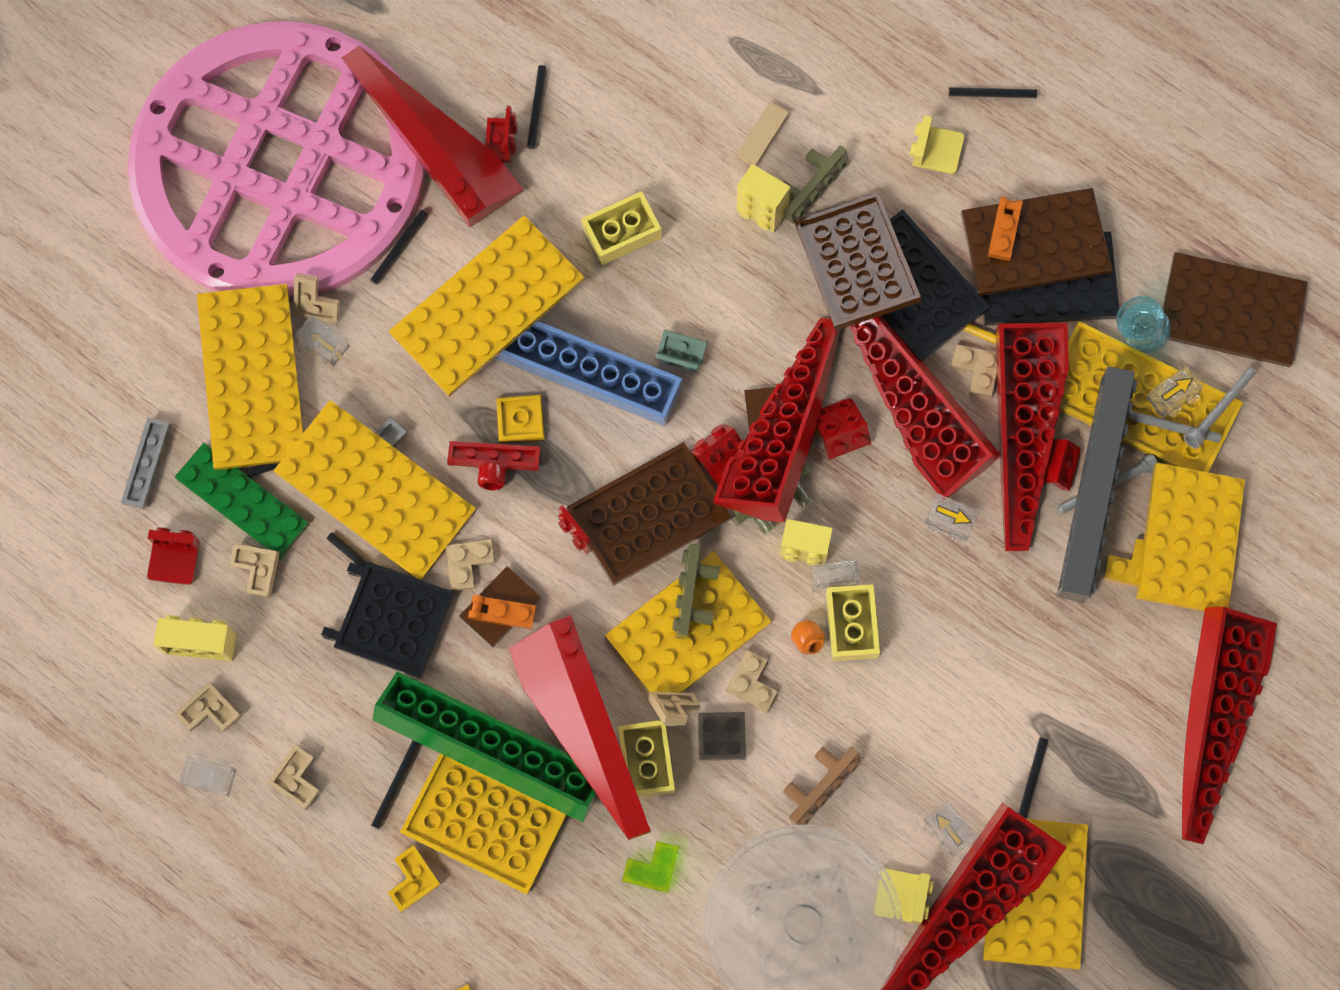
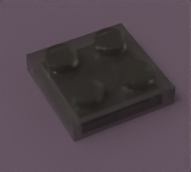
M745 712L698 713L699 761L746 760Z

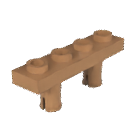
M824 747L818 750L815 758L829 769V773L811 793L806 794L793 782H790L785 787L783 793L798 805L789 816L790 822L795 827L805 826L812 819V812L817 807L821 808L827 802L829 793L833 789L836 791L840 788L848 772L852 773L857 769L860 764V756L853 747L840 759H837Z

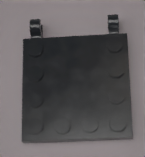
M350 562L347 572L352 576L361 577L340 632L324 626L321 636L327 640L335 641L334 648L422 679L455 593L371 562H367L366 567Z

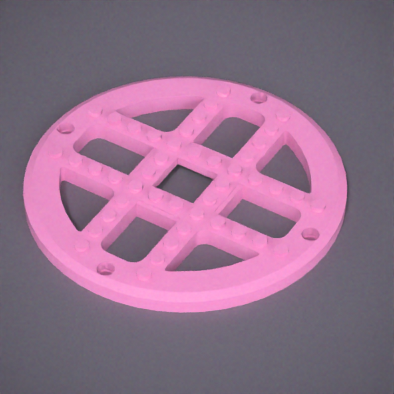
M290 21L264 22L227 31L195 47L179 59L154 86L144 102L132 133L128 157L130 191L136 212L144 229L163 256L181 273L212 291L287 284L289 301H294V277L296 273L319 277L318 295H321L349 283L374 266L394 246L412 219L421 196L425 178L424 167L385 116L391 141L392 155L390 157L341 137V133L363 90H365L341 57L356 47L361 46L398 76L384 59L360 41L342 32L324 26ZM333 46L340 47L337 51H330ZM279 57L261 93L255 98L248 99L208 83L215 77L241 64L259 59ZM310 62H319L342 72L317 123L283 109L304 67ZM191 105L198 106L240 124L223 157L171 135L184 108ZM158 109H165L163 113L155 114ZM267 132L304 147L286 183L249 168ZM164 162H169L213 181L212 187L189 230L182 226L169 202L165 186ZM331 162L375 179L385 185L371 212L360 214L315 195ZM237 196L271 209L247 257L240 260L233 259L212 249L213 242ZM394 206L402 207L397 213L390 212ZM301 220H308L349 237L337 246L315 257L299 262L274 265L294 225ZM216 271H224L221 277L213 278Z

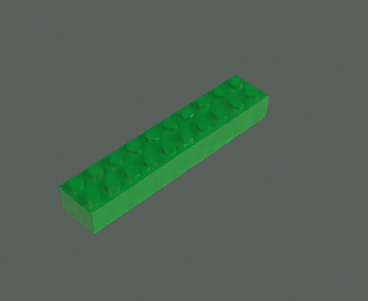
M398 671L374 706L372 721L576 820L585 821L598 797L568 753Z

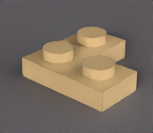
M296 273L294 277L293 316L337 324L340 300L318 296L319 277Z
M956 344L951 368L973 373L969 394L991 398L997 373L996 352Z
M491 539L446 546L450 585L453 592L475 589L472 567L495 564Z
M239 544L233 545L229 566L250 570L246 593L271 597L280 552Z
M746 650L725 692L767 713L778 692L758 681L768 660Z
M210 682L174 713L191 732L208 716L223 732L241 717Z
M650 692L648 698L662 723L672 727L686 725L687 714L699 713L701 707L693 693Z
M294 745L267 783L307 810L320 792L302 779L315 758L297 745Z

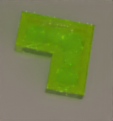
M656 841L651 864L627 858L622 882L668 894L680 846Z

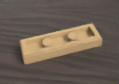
M769 102L738 151L737 158L750 165L754 164L757 166L788 117L789 112Z

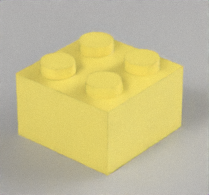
M787 519L780 556L789 562L801 560L806 561L807 565L820 567V564L825 565L832 528Z

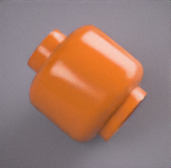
M805 620L795 625L791 632V640L801 653L805 655L816 654L824 646L825 635L816 622Z

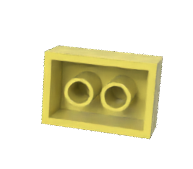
M752 164L737 185V211L743 218L752 219L757 222V225L763 230L768 231L769 229L774 233L786 216L785 209L789 205L790 186Z
M642 191L581 219L583 230L601 266L662 238L661 227Z
M874 585L827 588L826 605L831 661L877 659L880 654Z
M166 615V618H158L154 646L167 655L232 661L237 634L230 626L226 625L225 621L212 620V623H204L199 618H189L188 621L180 620L178 616Z
M661 720L618 726L621 751L639 799L675 794L666 725Z

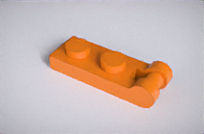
M1000 196L987 257L1010 261L1023 203L1022 200L1016 199V201L1007 200V197ZM1004 210H1013V215L1004 214Z
M472 595L471 602L473 606L472 610L469 611V619L533 629L537 608L535 605ZM482 605L489 606L487 614L481 612Z

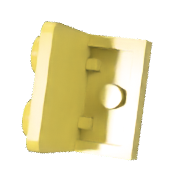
M924 115L922 123L917 122L915 135L919 137L917 143H912L910 155L914 156L912 166L955 174L964 135L960 132L931 126L932 117Z
M887 868L880 871L873 909L874 915L918 925L922 923L923 919L927 920L929 905H925L927 895L931 896L934 883L930 881V874L920 873V875Z

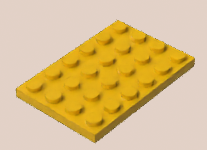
M1162 463L1154 464L1136 599L1204 612L1205 607L1229 608L1245 479Z
M714 551L702 559L700 564L720 567L718 579L712 580L697 577L692 602L693 609L713 612L711 625L691 622L689 624L688 636L685 639L675 638L676 631H672L674 617H678L679 609L675 607L677 595H681L682 591L678 578L605 634V638L649 693H683L771 624V620Z
M439 754L400 833L528 895L567 815L443 754Z
M1028 819L1067 848L1041 886L1034 893L1031 892L1017 908H1013L999 924H995L988 934L984 936L982 961L1080 970L1088 825Z

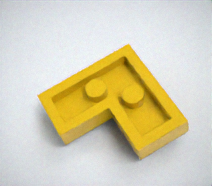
M1136 538L1131 560L1108 555L1103 579L1138 587L1144 540Z
M414 845L394 858L407 879L387 892L401 913L441 885Z

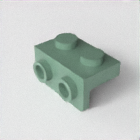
M665 329L655 358L660 359L662 364L673 366V363L682 365L681 369L694 372L695 369L699 370L702 366L708 341Z

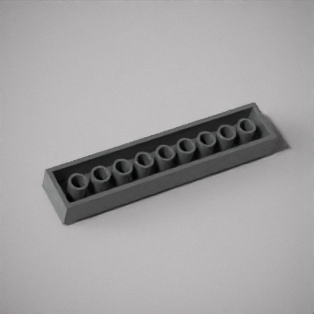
M1107 366L1101 377L1056 596L1058 598L1084 603L1094 595L1097 581H1094L1093 577L1099 571L1101 558L1097 557L1101 549L1104 548L1106 539L1102 532L1105 530V527H1108L1110 513L1106 512L1110 504L1112 505L1115 491L1111 490V488L1117 482L1119 468H1116V464L1121 460L1124 446H1120V443L1126 437L1128 424H1125V420L1127 421L1128 415L1130 416L1133 402H1130L1129 399L1135 393L1137 380L1134 379L1135 372Z

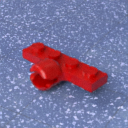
M450 441L447 464L450 466L478 468V485L485 490L497 491L504 487L505 476L508 470L539 471L541 449L536 446Z

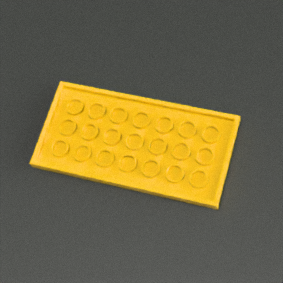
M524 215L389 330V334L443 392L450 397L579 286L585 278Z
M287 284L198 293L196 296L214 470L280 463L303 434Z
M1078 321L1068 340L1069 370L1061 399L1060 411L1089 426L1092 425L1101 377L1107 366L1135 372L1134 379L1137 380L1135 393L1129 399L1130 402H1133L1131 411L1196 428L1226 395V393ZM1193 378L1186 393L1181 390L1167 401L1162 398L1163 394L1177 385L1175 380ZM1235 398L1207 430L1221 434L1219 443L1204 440L1198 449H1194L1184 441L1185 434L1129 420V415L1127 421L1125 420V424H1128L1126 437L1123 438V443L1147 455L1153 454L1157 460L1167 465L1209 472L1243 402Z
M331 400L328 401L273 470L276 475L411 576L419 580L424 578L444 552L446 546L451 543L476 510L475 507Z

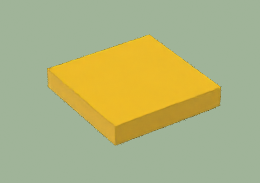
M541 394L496 398L499 443L545 440Z

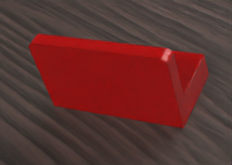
M1053 439L1044 483L1053 484L1061 490L1070 491L1081 448L1068 439Z

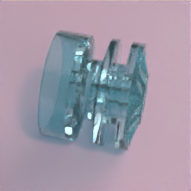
M1144 296L1131 298L1118 311L1117 327L1129 346L1143 353H1150L1159 350L1170 338V321L1156 300Z

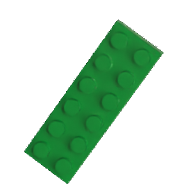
M204 442L174 477L264 548L280 552V560L309 526L305 519L238 468L214 470L212 448Z

